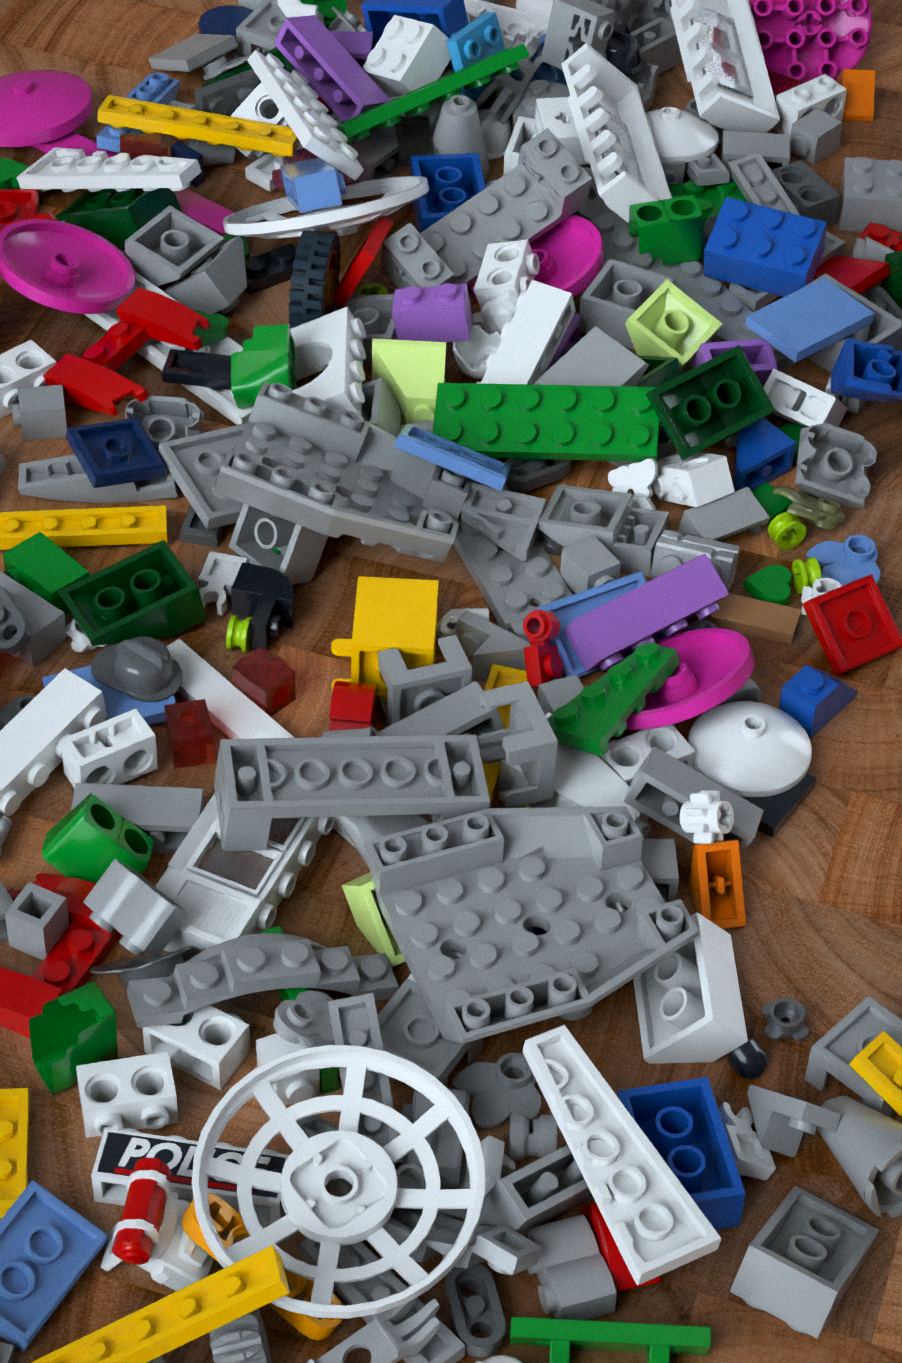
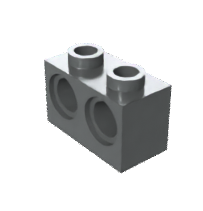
M803 160L771 170L801 216L825 221L827 226L837 223L841 195Z

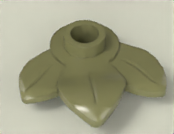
M789 486L777 487L772 492L773 494L783 495L793 502L788 507L787 513L808 518L811 523L819 527L835 530L838 524L844 521L845 513L840 510L841 505L833 500L817 498Z

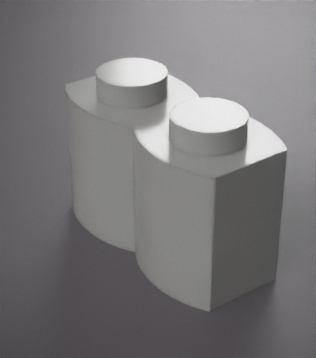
M117 859L113 860L83 901L93 911L89 918L110 933L115 928L123 935L119 943L140 958L145 952L158 958L189 916L182 907L158 890L146 878Z
M583 1214L529 1228L528 1239L542 1246L543 1249L537 1265L528 1268L527 1271L530 1275L536 1273L541 1283L538 1286V1294L542 1309L546 1315L552 1313L554 1319L587 1320L615 1312L616 1288L609 1268L599 1252L593 1231Z

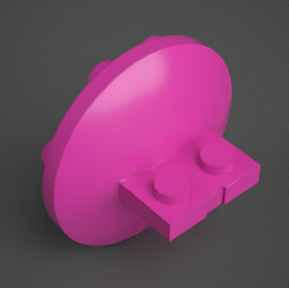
M749 0L767 72L776 81L799 86L801 83H806L824 74L837 81V77L843 69H854L865 55L872 33V13L868 0Z

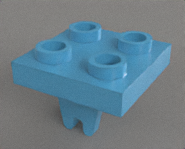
M485 12L459 32L451 34V37L446 40L454 68L451 70V73L505 49L496 12ZM489 82L467 90L462 86L460 87L461 95H465L475 101L486 89Z

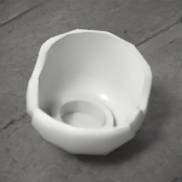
M475 325L472 326L470 340L453 342V354L462 373L474 379H483L486 373L487 359L492 351H497L501 343V334L498 331L489 334L481 326Z

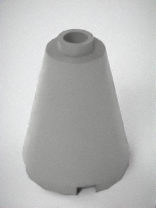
M455 95L443 103L426 155L478 153L485 183L488 178L490 164L477 105L465 95Z
M845 1095L827 1100L821 1107L839 1113L841 1117L836 1132L817 1126L820 1135L868 1209L879 1217H882L881 1213H887L891 1218L901 1216L902 1123Z

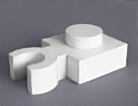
M509 289L484 303L482 311L472 315V326L479 325L489 334H493L496 330L502 333L505 323L507 321L511 322L516 313L518 297Z
M209 552L198 579L199 592L204 608L209 602H217L218 615H223L228 607L226 595H231V588L242 562L248 563L247 558Z
M723 1102L718 1110L739 1175L766 1181L775 1171L776 1166L770 1150L760 1145L757 1132L752 1131V1113L748 1108L743 1107L735 1116L731 1111L729 1103Z

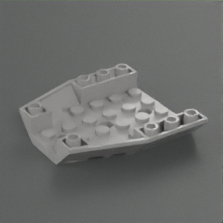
M264 382L257 395L249 420L233 452H228L221 465L214 492L326 536L339 538L342 534L360 538L361 544L364 545L387 544L396 549L398 553L443 563L454 542L459 526L457 519L468 495L472 479L395 448L394 445L397 437L364 421L363 417L355 412L347 410L341 412L329 407L320 398L312 396L306 398L293 393L292 389L284 384Z
M626 806L487 808L365 841V850L379 908L444 1039L464 1044L593 1006L699 936V929L681 899L666 903L641 861L643 835ZM619 902L621 905L626 906L628 910L618 912L608 908V906ZM540 927L545 929L547 933L535 935L532 932L526 931V929ZM449 950H457L463 953L464 956L459 959H451L443 955V953Z

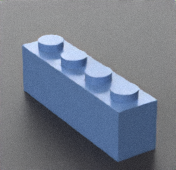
M314 158L280 166L287 200L300 213L342 205L341 195L346 194L343 175L323 159Z

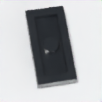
M291 243L245 260L247 288L245 291L250 295L291 280L296 247Z

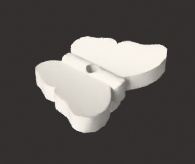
M648 458L642 462L623 465L608 473V481L614 487L612 491L631 494V489H633L632 507L656 510L650 500L653 494L651 484L658 474L656 459Z

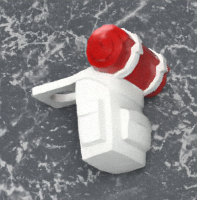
M144 1157L136 1161L133 1173H131L126 1185L128 1193L121 1219L110 1231L101 1269L108 1272L121 1261H124L150 1272L152 1279L159 1284H164L173 1290L179 1291L207 1277L214 1258L184 1232L182 1215L190 1203L182 1199L178 1200L174 1195L170 1194L172 1172L169 1166L162 1162V1160Z

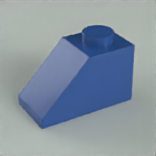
M764 419L738 433L733 475L735 491L748 487L753 492L765 482L770 483L792 470L796 442L768 420Z
M805 665L782 686L779 709L798 721L805 729L809 739H811L856 697L857 690L823 670Z

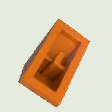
M843 69L836 81L847 89L842 120L873 122L875 70Z
M739 840L713 842V844H694L689 886L697 912L721 929L746 926Z

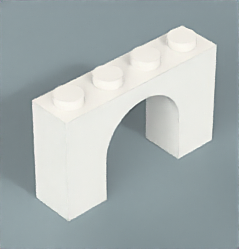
M345 307L290 329L295 342L296 381L323 371L313 381L292 390V392L306 398L310 396L320 398L331 408L341 412L346 410L352 411L361 416V405L365 402L362 390V382L365 381L363 360L366 359L363 347L366 330L362 321L359 318L354 319L349 308Z

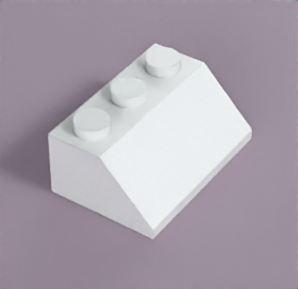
M698 912L691 917L699 929V936L633 979L643 1058L649 1064L714 1062L748 1041L731 935Z

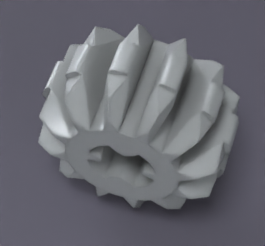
M259 1308L209 1332L210 1346L215 1363H272L267 1330H265L263 1316L260 1315Z

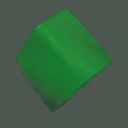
M694 195L629 205L628 233L632 238L639 237L640 254L651 253L652 259L662 258L663 265L696 261L702 258L703 215Z
M288 324L255 326L252 339L243 341V350L231 355V391L238 408L253 407L264 382L270 384L277 382L288 386L292 390L296 389L295 342Z
M90 793L47 832L42 848V856L46 862L66 877L97 883L114 859L130 866L139 874L148 867L155 840ZM143 849H145L144 854H139Z
M94 981L45 1003L42 1013L29 1020L32 1060L52 1095L78 1085L76 1066L118 1059L116 1012Z

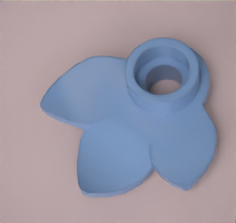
M852 535L844 543L825 541L812 547L806 553V558L815 557L819 565L824 567L821 573L822 578H832L838 581L841 586L870 574L873 575L876 583L879 581L881 570L876 564L878 551L873 540L867 536Z

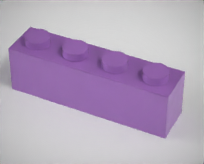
M315 15L286 18L274 45L295 69L309 80L310 86L342 122L391 101Z
M704 553L574 619L563 631L586 672L599 665L602 671L624 660L621 655L622 653L630 649L635 651L638 646L646 642L656 643L654 637L662 632H665L667 637H670L689 626L686 620L697 615L701 621L720 610L717 603L729 595L707 554Z

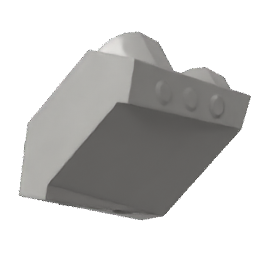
M149 395L141 403L137 399L131 400L126 405L125 411L126 419L138 418L157 452L161 442L200 434L204 412L186 398Z
M828 423L802 428L800 430L795 485L802 492L819 498L833 500L848 508H865V499L869 495L871 486L867 474L868 469L876 462V448L872 443L865 440L863 435Z

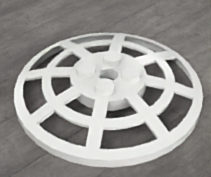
M399 176L345 184L346 194L341 195L342 200L380 194L385 195L380 199L366 203L337 205L292 218H285L280 215L297 210L287 200V197H282L237 211L223 219L225 233L231 235L266 239L301 237L304 230L327 233L337 231L338 236L349 235L358 232L360 225L377 220L380 216H387L425 195L429 191L428 180L422 176ZM263 219L267 220L265 222H257Z
M326 1045L305 1048L276 1057L252 1070L231 1087L215 1106L201 1131L193 1159L192 1192L195 1213L203 1237L223 1268L273 1245L282 1258L285 1270L303 1278L314 1280L310 1302L283 1296L270 1302L271 1304L290 1312L317 1318L348 1319L379 1314L404 1305L430 1290L452 1270L467 1250L479 1224L485 1197V1163L480 1139L469 1115L455 1095L435 1076L413 1062L386 1051L362 1046ZM329 1067L347 1068L343 1095L314 1097L286 1108L271 1086L283 1078L308 1070ZM366 1070L382 1073L406 1083L426 1096L434 1106L412 1124L405 1116L391 1107L372 1099L363 1098ZM255 1096L270 1120L252 1138L243 1155L241 1164L212 1157L216 1143L227 1123L247 1101ZM334 1111L341 1112L338 1131L324 1132L308 1138L297 1123V1121L315 1114ZM360 1114L384 1122L400 1135L382 1148L370 1138L358 1134ZM446 1120L449 1121L456 1131L464 1149L470 1175V1189L440 1190L441 1179L438 1164L426 1138ZM280 1133L293 1150L285 1162L282 1173L256 1169L263 1151L274 1137ZM411 1150H414L423 1168L426 1189L397 1188V1175L394 1164ZM208 1177L237 1184L239 1212L250 1236L228 1248H225L218 1237L210 1215L207 1194ZM344 1179L353 1188L347 1195L337 1197L329 1194L325 1187L331 1180ZM252 1188L280 1193L286 1215L263 1229L253 1207ZM394 1208L423 1209L415 1229L400 1246L384 1230L383 1226L389 1220ZM438 1209H467L464 1224L453 1247L440 1264L428 1274L410 1255L418 1249L428 1236L436 1219ZM299 1231L309 1239L321 1243L317 1266L309 1265L293 1258L276 1244ZM367 1240L382 1256L378 1261L360 1267L337 1269L340 1246L350 1245ZM394 1269L411 1285V1287L400 1293L377 1301L353 1305H331L334 1283L363 1281Z

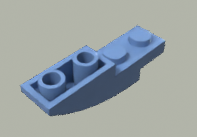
M150 73L124 98L168 105L170 101L176 98L180 88V80L169 78L165 73ZM108 124L97 135L96 148L117 153L134 152L141 154L157 133L148 134L140 129L128 127L115 128Z

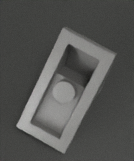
M468 610L457 619V637L464 652L472 656V682L487 681L493 664L526 671L523 648L530 647V642Z
M750 1084L747 1092L758 1141L763 1148L789 1157H795L803 1132L815 1135L817 1126L836 1132L841 1114Z

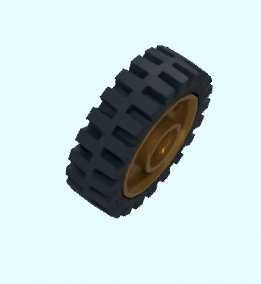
M304 230L301 238H299L292 267L293 275H291L290 281L292 285L289 291L290 303L288 312H290V329L330 314L334 310L335 302H333V295L339 285L340 279L338 278L341 267L339 265L341 246L337 234Z

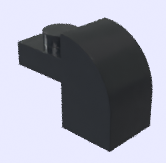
M242 562L231 588L232 614L239 615L240 619L252 617L250 621L251 650L267 653L272 638L279 637L282 627L293 629V586L284 574L275 569Z

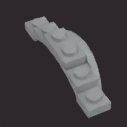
M262 933L241 936L212 946L195 955L187 962L176 964L174 972L169 977L129 981L126 993L137 1028L182 1023L184 1015L207 1005L261 991L288 988H318L347 993L351 997L373 993L376 1001L391 999L399 986L386 953L352 957L348 946L326 948L304 937L280 933Z
M316 1114L297 1121L308 1138L324 1132L338 1131L339 1127ZM334 1179L327 1184L330 1187V1192L337 1197L347 1195L353 1188L344 1179ZM394 1208L389 1220L383 1226L384 1230L400 1246L415 1229L423 1209L404 1210L402 1208ZM437 1212L436 1219L428 1236L410 1257L415 1262L421 1263L441 1254L444 1258L453 1247L464 1222ZM506 1223L492 1226L478 1225L467 1250L455 1264V1267L468 1269L487 1260L488 1265L493 1270L502 1274L514 1275L537 1265L543 1247L519 1234Z

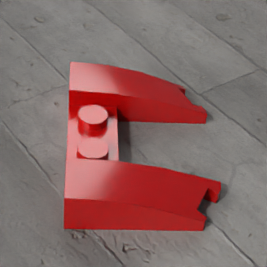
M139 287L116 308V312L121 320L120 322L111 326L107 334L95 345L86 349L81 358L67 353L43 375L47 386H63L64 402L116 416L118 412L114 405H117L121 398L130 396L136 398L141 403L149 397L146 388L114 371L150 338L198 351L202 347L203 342L200 336L193 334L196 327L201 329L210 328L211 325L207 318L177 301Z
M45 873L36 875V881L32 882V884L67 898L70 926L32 977L0 967V1026L30 1038L29 1020L42 1013L45 1003L84 986L94 974L90 972V969L102 963L122 936L115 928L110 933L89 918L93 911L83 901L97 883ZM11 888L7 892L14 901L23 888L17 891Z

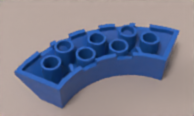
M847 337L831 371V393L865 401L901 403L902 350L894 351L891 345L869 343Z

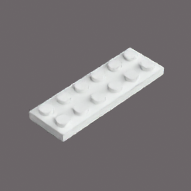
M255 50L247 61L302 146L356 181L364 171L356 159L359 154L346 143L348 138L336 129L338 123L326 114L329 110L317 100L319 95L307 86L309 80L296 70H293L292 73L283 68L284 64L274 55L268 53L267 56H264Z

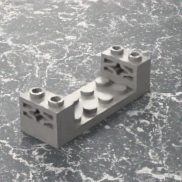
M554 0L541 61L563 70L561 63L586 43L607 59L605 54L607 43L614 29L629 34L659 17H663L673 23L670 11L672 7L671 0Z
M547 128L521 146L517 167L426 230L419 233L409 223L385 239L382 243L380 267L399 289L410 286H440L446 283H466L468 287L477 281L488 244L527 239L530 244L586 205L592 178L551 130Z
M476 734L220 740L214 787L223 851L266 850L272 818L431 814L432 823L484 810L489 808L490 805Z

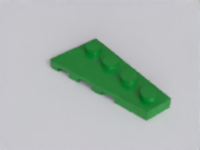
M646 642L638 646L631 655L619 664L612 666L606 674L593 684L583 688L581 693L567 704L557 708L547 720L558 740V744L603 757L610 749L609 739L612 736L620 737L627 728L626 719L631 713H640L646 705L645 696L648 693L657 692L679 666L680 661L677 650L660 646L656 643Z

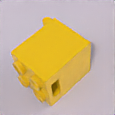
M358 576L352 639H335L331 643V651L334 655L351 657V679L338 678L333 680L331 684L332 692L335 681L377 684L379 686L378 696L384 695L387 701L388 688L378 667V651L397 648L408 670L435 664L439 580Z

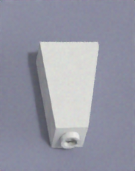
M548 712L545 716L548 718L552 714ZM561 744L557 745L553 798L531 803L529 806L533 808L626 806L640 829L643 839L647 838L650 831V824L647 823L648 816L623 802L630 786L603 760L592 753ZM506 759L500 760L499 789L505 791L529 785L519 764L509 766Z

